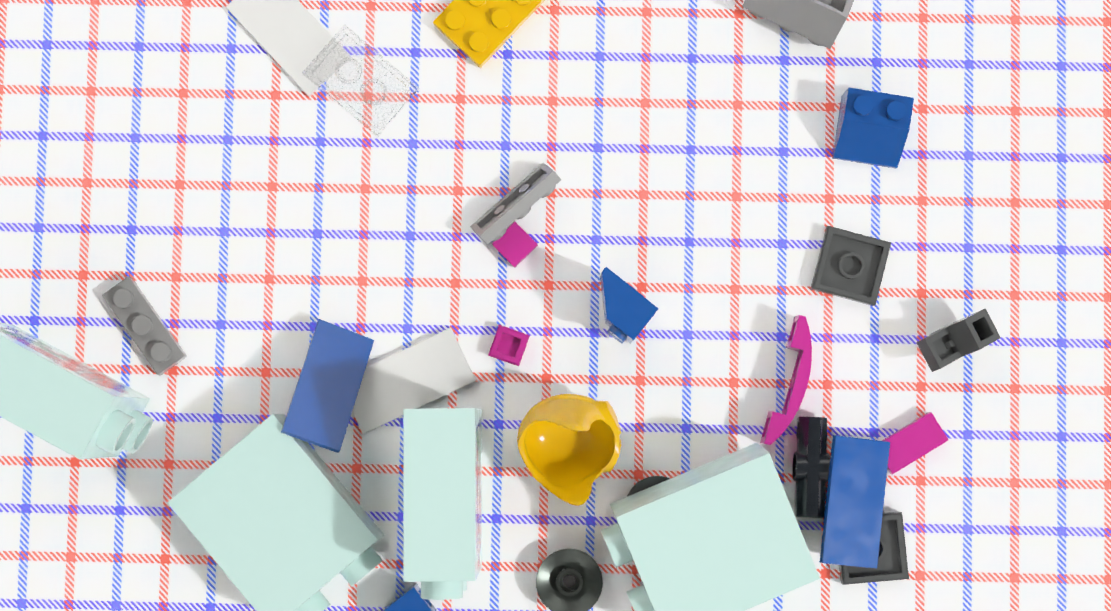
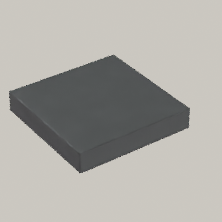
M827 226L810 290L875 306L892 242Z
M902 512L883 513L877 569L839 565L842 585L909 579Z

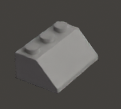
M745 0L742 7L748 9L756 17L766 18L778 24L785 31L795 32L807 38L816 46H824L831 49L849 15L854 0Z

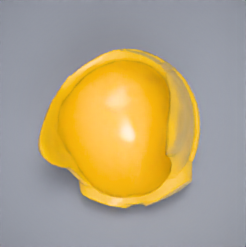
M560 394L538 402L527 412L518 430L517 445L526 467L543 487L564 502L580 506L589 499L593 482L602 473L611 472L614 468L622 446L620 439L621 428L616 413L608 401L594 400L578 394Z

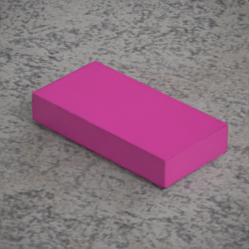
M932 412L924 414L882 440L890 442L887 470L893 475L949 441Z

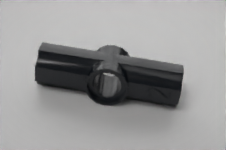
M799 416L797 417L796 433L797 451L794 452L792 461L793 481H796L795 517L824 518L825 489L830 467V456L827 453V418Z

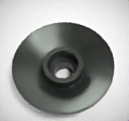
M567 548L553 552L542 562L536 576V588L542 603L551 611H588L596 604L601 595L603 578L598 564L590 555L578 549ZM566 575H572L575 577L576 583L572 587H567L563 584V578Z

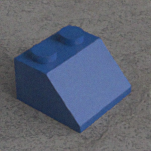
M848 87L841 96L832 159L897 169L910 130L914 98Z
M605 267L601 272L600 283L605 324L609 326L607 333L621 344L625 340L631 344L659 308L608 267Z

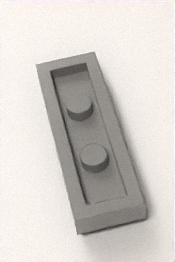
M543 162L470 226L471 229L487 245L491 241L500 239L505 234L508 226L516 219L519 220L525 217L530 212L531 206L540 198L549 196L555 190L556 184L562 179L552 168Z
M126 277L102 294V297L157 375H163L188 357L132 277Z

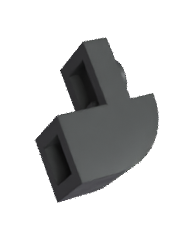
M986 308L929 334V336L916 343L931 372H934L965 355L986 347L1001 337Z

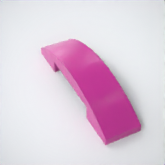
M797 315L793 320L786 348L797 351L798 355L782 413L768 411L760 443L765 445H771L787 429L805 396L812 364V343L806 316Z

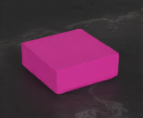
M514 222L507 228L505 234L500 239L492 243V246L516 268L538 244Z
M498 325L488 356L519 367L530 335Z

